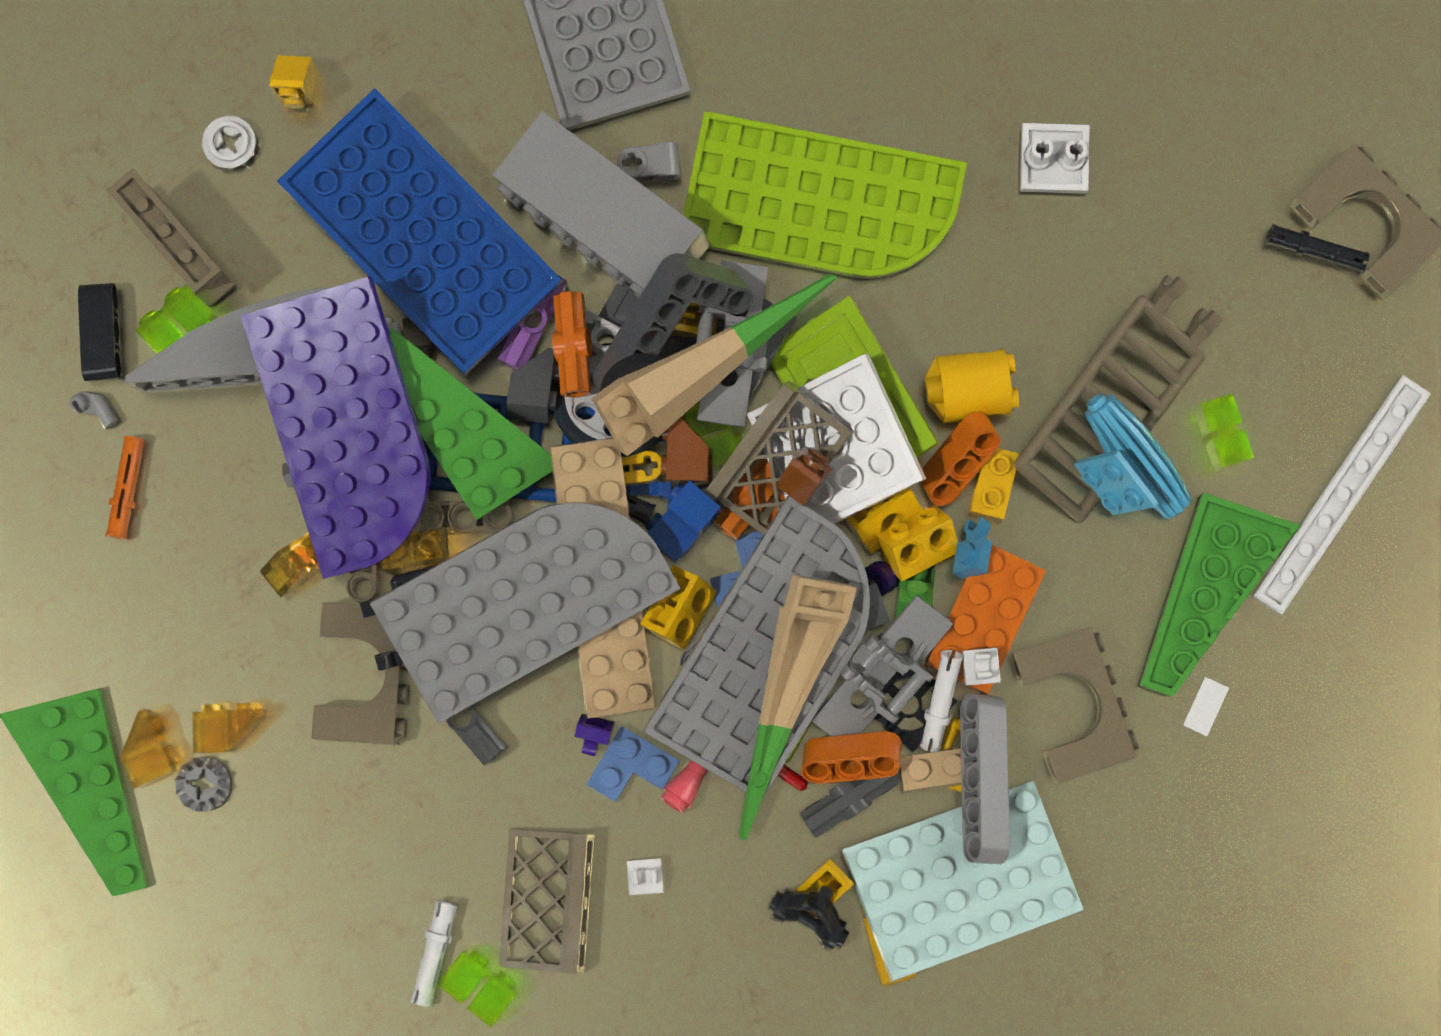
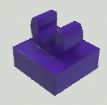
M581 714L574 737L585 739L581 753L595 756L599 743L608 745L615 722L597 717L588 719L586 714Z

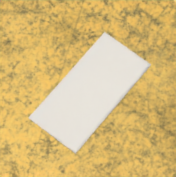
M1205 677L1183 725L1208 736L1229 688Z

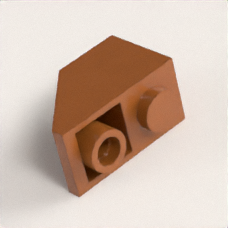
M681 416L662 433L663 440L667 441V454H663L661 458L662 475H666V480L671 483H688L690 480L694 484H710L713 480L714 450Z
M805 448L790 461L776 487L804 507L815 495L833 468L827 464L829 460L821 452L815 449L809 451Z

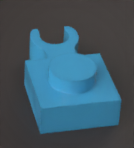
M981 516L978 519V524L971 519H967L964 527L966 539L957 543L952 573L959 578L987 574L992 542L986 539V536L990 531L991 525L989 521Z

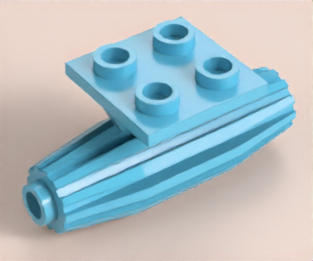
M1100 393L1090 399L1086 405L1088 410L1085 412V416L1105 453L1078 459L1073 465L1080 472L1083 481L1091 486L1101 499L1102 505L1112 515L1154 508L1165 519H1170L1183 512L1190 505L1192 497L1175 464L1143 422L1112 394L1105 396L1103 393Z

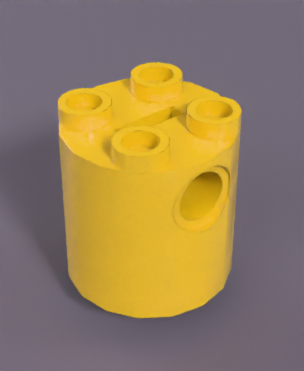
M999 348L992 352H964L935 356L924 378L927 405L943 423L960 422L968 414L978 411L984 412L987 416H1010L1013 408H1019L1017 387L1012 388L1010 377L1016 371L1013 353L1006 354L1004 348Z

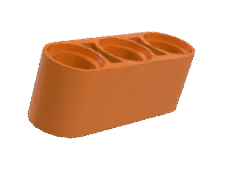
M978 411L968 414L922 468L926 480L921 481V484L934 505L946 506L952 503L998 449L1001 441L1000 436L984 412Z
M887 731L813 738L805 744L801 774L808 782L815 784L892 777L899 771L902 741L898 735Z

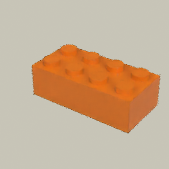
M992 545L987 574L964 578L946 617L953 622V625L930 651L924 666L938 673L941 651L952 650L951 664L956 651L962 654V651L997 648L1000 670L1046 570ZM962 660L956 683L965 686ZM993 684L965 687L981 695H988Z

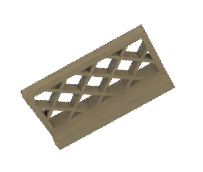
M790 380L780 387L704 492L713 501L718 500L763 535L768 527L760 521L758 508L776 506L778 512L785 501L781 500L779 488L776 487L781 476H777L774 457L788 455L795 457L804 450L797 449L794 430L812 428L815 447L806 449L809 451L815 449L821 453L822 451L830 450L826 455L829 460L828 465L853 432L800 392V388ZM798 401L810 410L811 423L793 425L791 410ZM816 415L824 421L817 422ZM787 419L788 426L780 427L783 421ZM831 425L842 434L834 445L821 446L818 427ZM788 431L791 450L773 453L772 436L777 432ZM767 446L768 453L760 454L764 447ZM768 458L771 477L753 479L751 467L753 462L758 459ZM747 472V478H748V480H747V481H740V480L742 479V477L745 475V473ZM772 482L775 501L757 503L754 484ZM749 485L751 504L739 506L728 497L735 487ZM752 509L753 515H751L746 510Z
M522 829L509 830L499 967L571 974L585 972L594 834ZM518 836L530 837L539 847L526 860L517 851ZM538 838L550 839L544 844H542V842ZM557 839L569 840L568 855L558 863L547 848ZM543 852L554 865V868L540 879L529 864ZM516 859L521 863V865L517 868ZM566 863L567 872L562 868V866H564ZM525 868L536 884L522 895L515 886V876ZM559 871L566 880V889L555 897L544 882ZM540 887L552 902L537 913L526 898ZM515 894L518 900L513 903V898ZM565 897V902L563 906L559 901ZM522 903L534 918L519 929L512 920V912ZM556 906L564 916L563 924L553 932L541 917ZM538 922L549 937L535 948L523 933ZM511 928H512L513 931L516 933V934L513 935L512 937H511ZM561 932H562V942H561L560 939L557 937V935H559ZM520 938L531 953L522 961L509 960L510 945ZM552 940L561 950L560 964L547 963L539 953ZM535 956L540 963L528 961Z

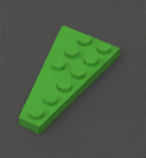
M393 328L389 330L421 436L476 520L552 472L550 453Z
M1204 492L1201 494L1139 684L1140 687L1170 697L1176 694L1196 667L1198 661L1219 636L1218 634L1251 593L1290 537L1299 528V524Z
M97 688L1 713L0 718L112 897L149 888L101 689Z

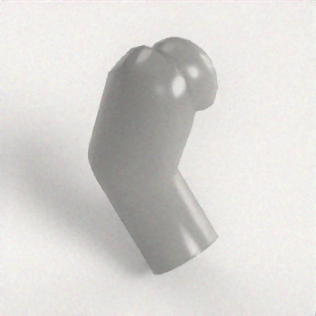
M83 391L73 395L70 399V407L73 411L97 415L105 429L115 426L120 421L108 400L102 394Z

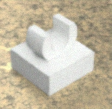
M997 648L962 651L965 686L1001 682Z
M661 858L627 861L629 895L664 893Z

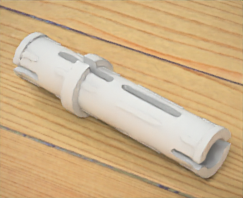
M952 650L941 651V659L930 708H927L924 714L926 725L920 747L926 751L929 744H931L932 738L931 752L942 750L945 728L951 722L952 715L949 711L961 661L963 660V655L957 651L952 658L951 664Z
M436 900L430 928L425 932L424 937L427 940L410 1001L426 1007H432L434 993L440 976L447 944H450L453 936L450 933L458 907L456 904Z

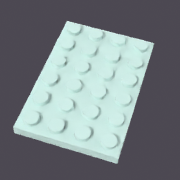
M1034 781L1008 789L1010 850L1007 860L1001 865L971 863L965 859L963 853L962 806L842 850L890 982L1084 910Z

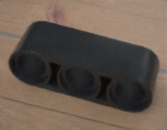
M115 283L79 285L78 311L84 381L120 379L121 351Z

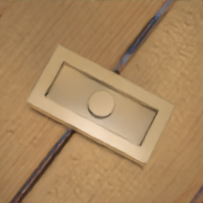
M961 748L900 757L899 767L904 793L962 785Z

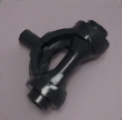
M822 886L818 893L811 891L794 893L786 889L782 894L777 891L768 907V910L773 912L770 919L777 923L789 921L804 925L814 931L820 940V945L828 952H831L834 947L840 950L850 933L844 929L847 922L839 918L836 908L829 901L833 895V890L828 886Z

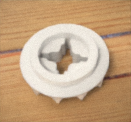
M223 116L215 119L207 126L202 138V147L206 157L214 165L232 170L240 165H245L246 161L254 155L257 141L253 129L245 120L236 116ZM224 132L231 139L238 138L235 142L237 153H234L229 148H221L225 144L221 133Z

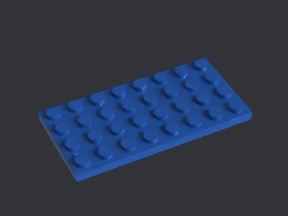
M376 88L277 180L368 276H372L373 281L464 375L474 368L563 282L541 257Z

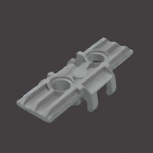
M721 260L720 266L738 272L752 291L754 301L745 317H736L727 312L698 305V313L701 315L696 344L711 337L714 319L725 320L724 330L762 311L768 267ZM768 340L734 369L738 375L737 382L734 385L724 386L719 383L700 400L697 421L745 427L753 372L766 371L768 360L765 358Z
M915 595L884 633L881 632L878 637L871 633L855 651L840 672L843 676V682L817 711L811 721L830 736L860 734L878 713L890 722L895 723L899 719L897 714L926 680L930 682L934 678V675L921 662L951 628L953 622L918 595ZM904 637L912 639L913 645L908 652L898 653L895 651V644L899 639ZM910 669L913 670L915 673L886 706L883 702L885 695L882 691L886 683L896 672L903 675ZM857 690H861L868 696V700L862 705H855L850 701L851 695Z

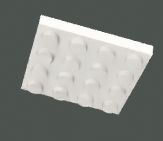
M863 354L799 387L800 392L853 431L829 463L833 470L812 499L806 504L807 507L836 524L926 480L869 354ZM798 401L791 410L793 425L811 423L810 410ZM769 403L747 414L752 426ZM816 415L817 422L824 421ZM787 419L783 421L780 427L788 426ZM831 425L818 427L821 446L834 445L842 435ZM812 428L794 430L797 449L815 447ZM788 431L777 432L772 436L773 453L791 450ZM765 446L763 449L765 454L768 453L767 446ZM830 450L822 451V454L826 456ZM792 455L774 457L777 476H782L793 459ZM783 492V495L786 499L788 495Z

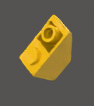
M277 55L269 86L278 101L284 103L285 107L293 109L304 108V104L313 105L316 65L311 57Z

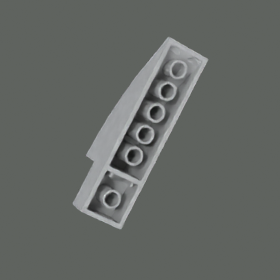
M322 287L285 294L251 304L216 318L191 330L125 376V383L139 393L262 384L241 315L328 288ZM385 318L388 330L393 328L404 337L403 330L398 322H393L392 318Z

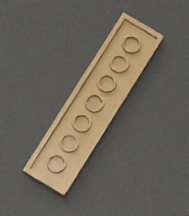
M613 438L549 447L557 504L568 502L595 504L615 510L630 519L621 451ZM642 611L577 646L585 711L588 719L655 708L645 629L640 625L643 620Z

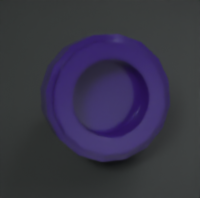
M875 561L865 568L867 578H872L877 583L881 596L886 595L899 585V578L894 575L892 569L885 562Z

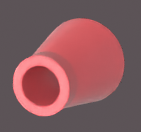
M691 760L663 788L662 801L683 814L687 808L692 807L702 780L707 774V770Z

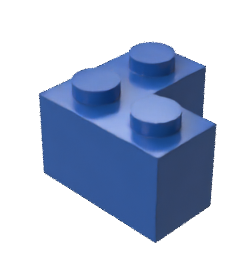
M690 480L685 486L679 483L667 497V502L669 503L667 505L668 510L663 516L659 512L656 513L648 525L645 526L649 531V536L656 543L659 550L676 565L721 513V507Z

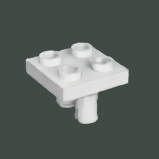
M1022 123L1020 192L1087 194L1089 182V125Z

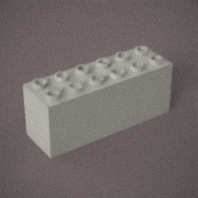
M541 111L492 175L499 183L496 189L503 194V197L518 209L521 205H524L523 209L532 220L543 228L549 224V229L568 247L571 248L575 243L577 245L575 248L582 253L581 256L595 267H598L600 263L603 264L602 268L608 273L607 275L622 287L628 283L630 285L629 289L634 292V296L638 299L665 257L679 253L700 259L710 246L703 229L543 111Z

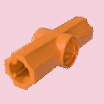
M573 291L560 292L553 296L556 331L552 334L553 352L559 366L560 393L563 397H585L588 394H592L589 358L592 357L593 346L590 331L586 326L584 294Z
M767 458L760 459L752 470L753 479L771 477ZM747 473L743 476L741 481L748 480ZM772 482L754 484L757 503L770 502L774 497ZM749 485L736 487L732 500L739 506L751 504ZM726 506L714 522L723 533L737 541L749 526L747 522ZM766 507L758 508V511L761 513ZM752 509L746 510L751 515H753Z

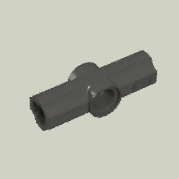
M471 705L467 707L471 713V721L468 725L464 727L457 726L454 722V715L445 721L482 765L485 766L507 746L482 718L477 709Z
M895 774L888 778L841 782L828 791L829 794L804 809L799 815L813 836L817 838L844 819L849 820L872 804L871 801L895 787L901 780Z

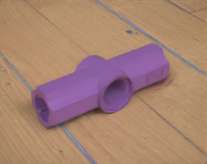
M559 276L563 282L530 313L539 314L542 317V322L538 327L532 329L526 327L524 319L511 331L498 357V361L517 370L531 360L542 336L548 331L549 322L555 312L553 296L565 291L569 283L567 280Z

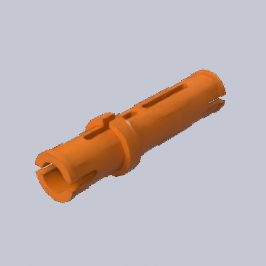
M124 436L123 438L124 443L113 498H109L108 503L111 506L105 536L117 539H127L131 510H135L136 507L133 499L145 439L134 436Z

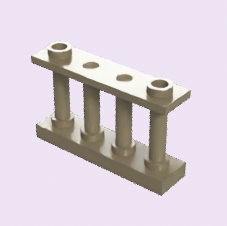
M134 168L107 189L110 195L196 295L201 297L209 308L235 287Z

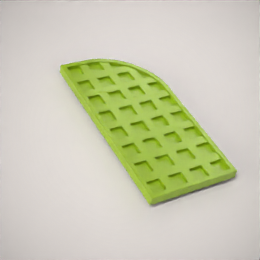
M704 111L683 215L703 229L710 243L708 249L855 278L872 279L885 277L904 271L919 263L946 237L958 212L967 162Z

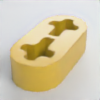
M644 451L629 457H621L623 468H629L630 470L629 472H623L625 487L654 483L663 477L661 457L653 451ZM648 458L653 463L658 464V468L652 469V475L650 476L644 470L635 471L636 466L646 465V459Z

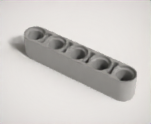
M968 693L962 699L960 706L963 853L965 859L971 863L1001 865L1007 860L1010 850L1006 704L1004 699L999 696Z

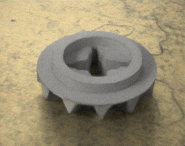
M209 757L192 758L181 766L175 778L176 795L184 806L197 812L216 809L226 800L230 791V777L226 768L219 761ZM205 769L206 781L216 785V788L204 789L199 799L198 788L193 786V784H189V781L199 780Z

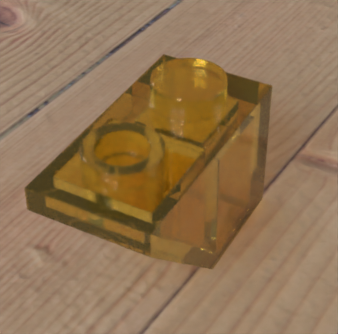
M439 527L412 532L400 547L382 560V570L392 576H396L447 560L449 558L447 528Z
M309 533L278 550L259 571L280 598L302 586L320 571Z
M237 703L236 710H223V704L202 705V711L192 712L193 753L235 752L267 717V710L257 709V703Z
M149 709L138 711L120 755L133 789L144 788L178 772L175 764L179 763L177 754L171 744L166 745L162 733L165 732L163 721L158 713L153 714L152 710Z

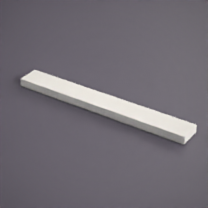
M1404 375L1399 377L1299 528L1252 595L1253 598L1279 616L1283 615L1431 395L1430 392Z

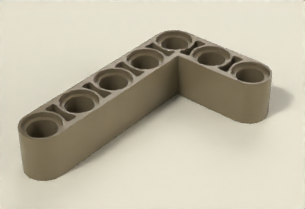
M464 500L426 501L422 516L428 510H436L439 514V520L434 526L426 527L422 524L421 516L410 536L494 534L514 522V512L504 502L496 507L507 511V519L501 525L490 523L489 516L492 512L490 511L478 520L473 516L471 523L466 526H459L455 520L457 513L462 509H469ZM380 562L346 573V590L350 598L358 603L378 598L381 590ZM362 579H369L372 585L370 593L364 597L357 596L355 592L357 582Z

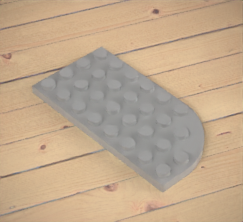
M787 496L643 728L646 734L747 792L779 609L780 606L785 604L792 574L846 583L857 587L849 620L829 654L798 715L765 794L840 676L841 670L848 663L860 644L869 618L870 590L868 578L862 560L854 545L832 521L806 505L803 507L790 496Z
M568 502L548 505L531 512L370 602V605L439 724L681 588L656 543L637 523L619 512L590 503Z

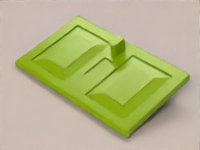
M847 296L786 337L771 363L782 385L790 380L797 387H801L863 354H869L916 457H920L939 444L852 296Z

